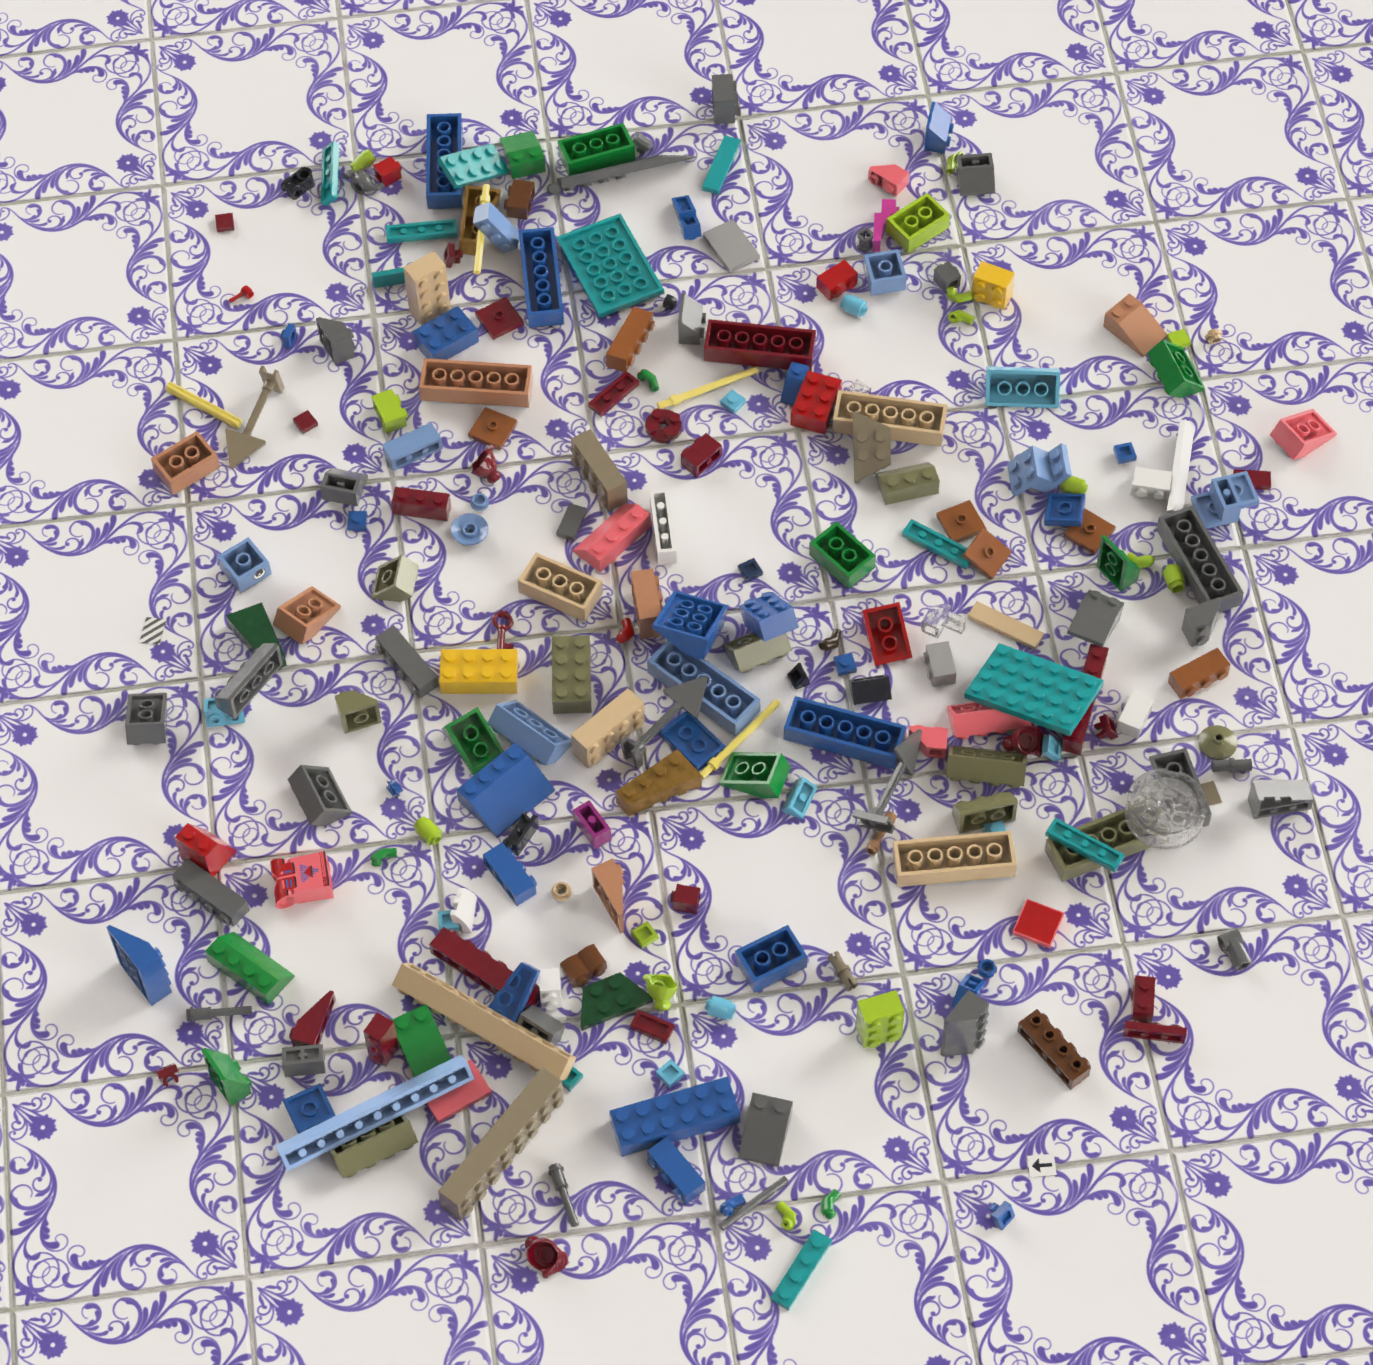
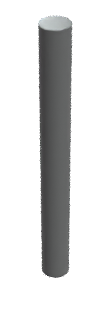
M783 1176L731 1216L718 1224L720 1229L724 1231L788 1184V1179Z

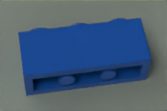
M502 842L483 854L484 865L515 905L519 906L537 894V882L532 875L528 876L525 872L526 868L521 861L517 862L510 847L506 848Z
M665 1137L647 1151V1163L653 1170L656 1169L660 1173L659 1176L665 1185L669 1184L672 1187V1192L679 1201L682 1199L685 1204H688L706 1190V1182L668 1137Z

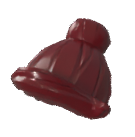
M495 444L489 445L479 455L477 460L472 463L473 471L471 472L477 477L487 478V481L491 484L497 482L501 477L499 471L496 470L497 462L493 454V449L496 447Z
M1022 726L1016 729L1011 736H1006L1003 739V748L1008 752L1015 750L1019 754H1036L1038 757H1041L1044 736L1038 727Z
M530 1236L526 1239L525 1248L527 1249L526 1256L528 1262L537 1270L542 1271L543 1278L547 1279L548 1276L562 1271L567 1266V1253L562 1251L552 1240L537 1236Z

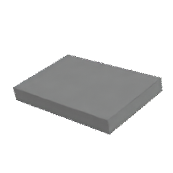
M734 219L703 233V238L729 273L760 259V254Z

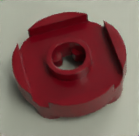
M654 409L645 421V430L649 438L657 443H669V440L677 439L682 431L680 415L667 409ZM666 424L668 427L662 429L660 425Z

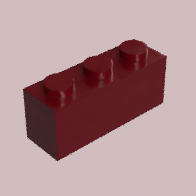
M395 487L391 501L393 514L448 521L451 510L450 494Z
M377 1012L363 1033L369 1059L376 1065L381 1064L386 1067L399 1049L394 1021Z

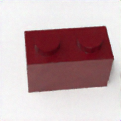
M705 433L702 437H698L689 448H685L682 451L681 466L697 478L722 456V445Z
M1135 975L1131 1020H1138L1141 1023L1152 1022L1156 977Z

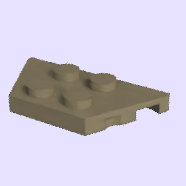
M852 412L854 483H858L860 480L891 465L890 427L860 413Z

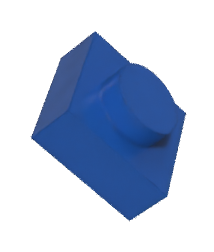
M288 323L286 329L282 330L281 340L283 341L284 348L291 349L297 337L295 324Z
M1132 442L1114 445L1113 451L1118 465L1136 461L1137 456Z
M348 511V531L367 530V511Z
M852 653L833 657L838 676L857 673Z

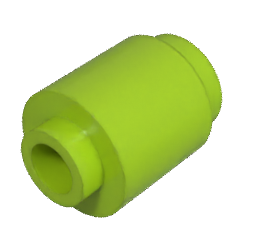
M1071 476L1060 484L1059 489L1067 494H1086L1088 484H1086L1084 479Z
M1175 564L1167 565L1162 573L1168 589L1172 593L1183 591L1186 581L1181 567Z
M423 816L415 822V832L428 845H435L440 842L442 830L430 818Z

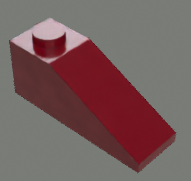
M330 990L297 1021L296 1026L291 1028L289 1039H291L293 1047L320 1044L336 1001L334 991Z

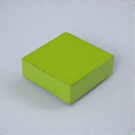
M1184 329L1167 334L1169 342L1183 348L1191 346V341Z
M648 921L631 931V935L642 949L659 939L658 934Z

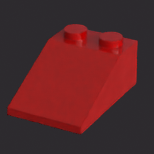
M900 602L861 611L866 637L875 666L912 658Z

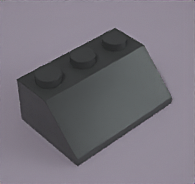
M300 765L287 779L310 825L327 826L352 814L329 767Z

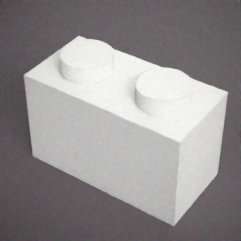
M1135 466L1131 495L1168 501L1172 472Z
M1132 691L1130 697L1126 696L1123 702V712L1119 711L1115 719V722L1118 723L1116 730L1138 739L1152 711L1154 699Z
M539 969L541 970L539 984L542 1009L555 1010L562 1008L560 969Z

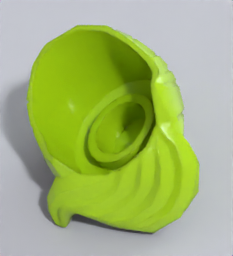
M645 974L642 979L646 982L649 995L655 1000V1008L660 1011L670 1009V999L675 995L678 984L668 974Z

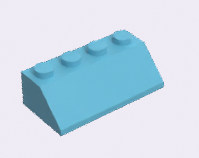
M986 366L985 406L1059 408L1060 369Z

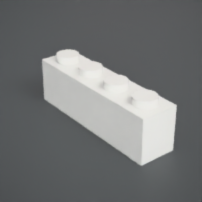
M668 489L649 491L658 565L677 563Z

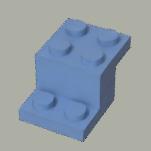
M1062 443L1049 452L1032 445L1007 463L1011 491L1016 496L1030 487L1047 494L1072 476L1067 445Z
M1247 471L1211 479L1209 492L1191 496V503L1206 529L1238 522L1241 509L1259 505L1260 502Z

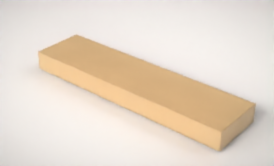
M976 601L967 617L1033 650L1037 648L1044 637L1043 632Z

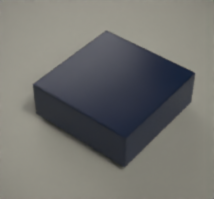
M755 558L738 565V570L746 583L763 575V571Z

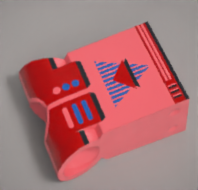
M325 851L293 857L289 860L278 858L270 861L272 878L276 882L274 899L277 909H285L295 903L300 904L334 898L330 864Z

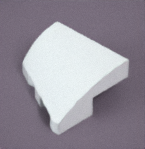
M458 888L457 896L454 900V910H451L450 916L453 923L461 924L463 933H472L477 897L465 888Z

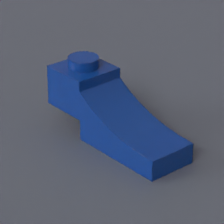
M689 195L672 198V205L684 240H694L697 237H702L696 209Z

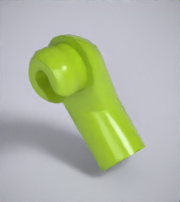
M959 151L948 157L946 173L954 174L957 155H965L963 152Z
M948 287L946 290L947 298L956 303L973 300L971 291L960 294L956 292L954 287Z
M1132 552L1127 554V557L1136 563L1139 569L1150 567L1155 562L1152 555L1137 557Z
M780 1201L775 1209L783 1215L782 1228L790 1231L796 1225V1213L787 1204Z

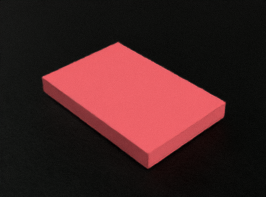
M472 1059L467 1061L474 1080L426 1103L438 1124L492 1094L491 1089Z

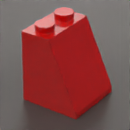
M189 823L175 836L181 860L184 862L187 859L191 860L213 877L237 852L235 848L208 830Z

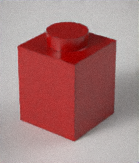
M391 156L373 165L376 179L382 182L385 187L402 178V167Z

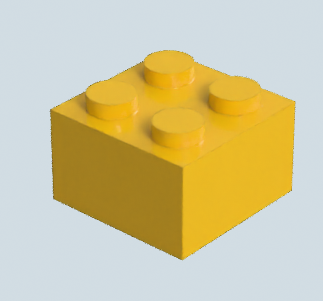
M981 261L973 276V299L991 305L994 308L1005 310L1013 295L1015 273Z

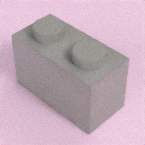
M949 641L926 644V651L923 652L924 664H928L927 677L928 680L932 681L933 687L956 683L957 673Z

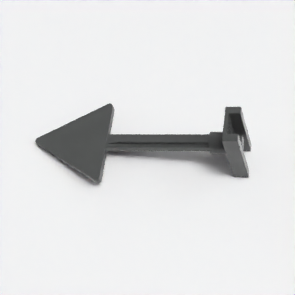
M707 676L663 689V693L672 699L675 704L639 740L637 739L633 743L627 737H624L620 741L624 759L633 758L635 768L639 769L643 765L640 752L681 709H684L697 719L708 681Z
M916 730L894 749L900 762L872 813L855 809L852 816L853 818L860 819L858 826L890 834L893 833L895 826L889 817L883 816L884 810L904 773V769H906L909 775H914L922 730Z

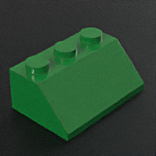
M1162 339L1147 352L1150 358L1149 362L1156 369L1157 377L1163 382L1164 390L1169 396L1182 398L1205 390L1183 347Z

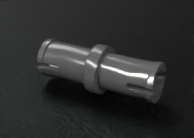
M1234 758L1212 760L1211 770L1212 772L1229 771V773L1251 771L1252 760Z

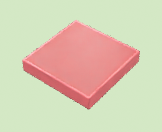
M1027 899L1012 935L1050 949L1064 917V912Z

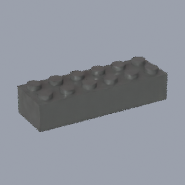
M1193 505L1159 517L1156 530L1176 565L1181 567L1184 578L1198 603L1201 604L1220 597L1222 601L1219 613L1241 605L1244 592Z

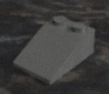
M1089 589L1073 618L1067 634L1103 647L1120 620L1124 602L1114 597L1105 596L1099 591Z
M167 693L128 694L125 720L127 745H158L166 743Z
M752 1093L738 1158L779 1167L793 1112V1101Z

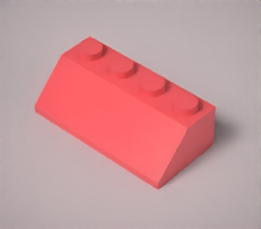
M623 504L575 547L573 552L601 573L651 527V514L638 504Z
M976 702L946 706L952 734L958 739H968L971 735L987 736L991 732L1001 734L1006 733L1010 729L1016 730L1022 726H1032L1029 721Z

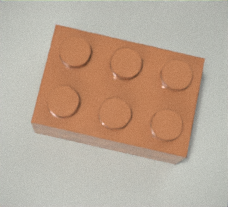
M198 431L151 458L154 472L173 495L220 468L217 454Z
M653 568L631 571L632 596L640 639L662 636L652 628L654 621L663 609L662 593L659 591L658 575H654Z

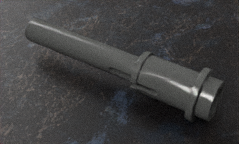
M252 1006L218 1009L190 1007V1009H186L187 1021H191V1023H194V1020H212V1017L252 1014Z
M560 1163L552 1164L548 1167V1175L552 1177L555 1190L560 1193L571 1227H576L579 1225L567 1191L568 1184L563 1173L564 1167Z

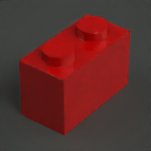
M844 259L817 276L816 288L831 301L841 296L843 292L856 286L858 272Z

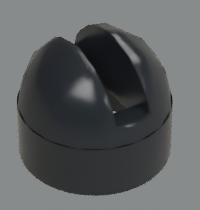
M667 294L663 307L674 309L677 306V299Z

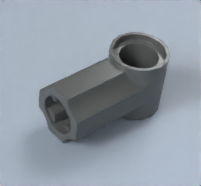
M1238 929L1217 936L1221 950L1227 953L1235 970L1241 971L1251 965L1252 961L1243 946V938Z

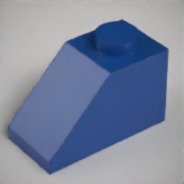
M791 362L785 378L780 403L794 405L809 366Z
M967 974L959 983L951 1006L955 1007L968 990L980 997L986 980Z

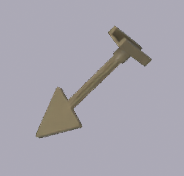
M261 365L259 374L263 381L262 392L243 433L225 429L231 469H234L266 444L265 440L253 437L251 434L269 394L272 391L282 393L285 388L278 370H274L273 374L266 371L265 366Z

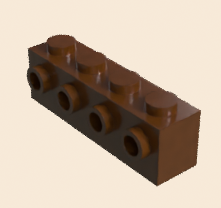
M1036 1009L1018 1023L1017 1032L1070 1090L1089 1077L1091 1070L1089 1061L1077 1053L1076 1047L1071 1042L1068 1043L1065 1040L1060 1029L1054 1028L1046 1014Z

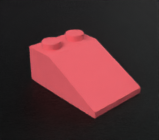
M1314 409L1280 419L1270 433L1275 443L1280 445L1293 460L1305 457L1337 435Z

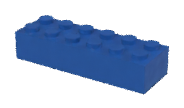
M461 113L427 114L426 200L428 209L463 208V187L454 189L437 162L441 156L463 151Z
M554 227L518 230L529 328L564 325Z
M795 696L784 725L783 739L895 770L899 758L894 749L906 739L907 726Z
M728 1076L609 1110L610 1122L622 1157L648 1150L665 1137H668L671 1142H675L740 1123V1111Z

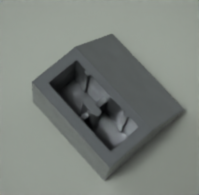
M992 153L957 155L956 174L960 196L994 194L995 176Z
M337 468L329 469L325 472L320 485L322 500L358 506L368 474Z

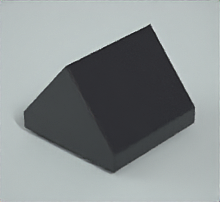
M798 663L787 674L796 690L810 685L808 676L801 663Z

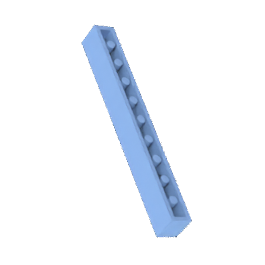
M459 1055L275 1145V1148L283 1165L289 1171L474 1080L473 1074L467 1061L462 1055Z

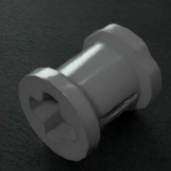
M867 228L859 230L857 233L859 239L857 248L863 252L870 251L873 247V242L871 241L873 239V232Z

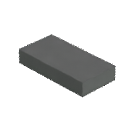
M569 503L556 535L574 541L587 513V508Z

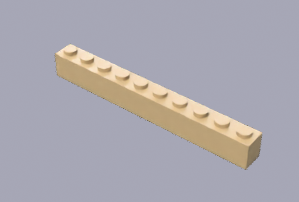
M412 963L401 964L392 984L398 988L397 991L399 993L412 996L418 1004H427V1006L431 1007L430 1010L432 1012L445 1015L449 1022L459 1023L464 1026L463 1029L465 1031L478 1034L482 1041L497 1045L496 1048L504 1053H511L514 1055L513 1058L515 1060L530 1064V1068L534 1071L539 1072L543 1067L560 1080L567 1079L576 1060L575 1056L507 1017L502 1016L500 1013Z

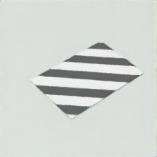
M146 617L139 642L160 645L166 619Z

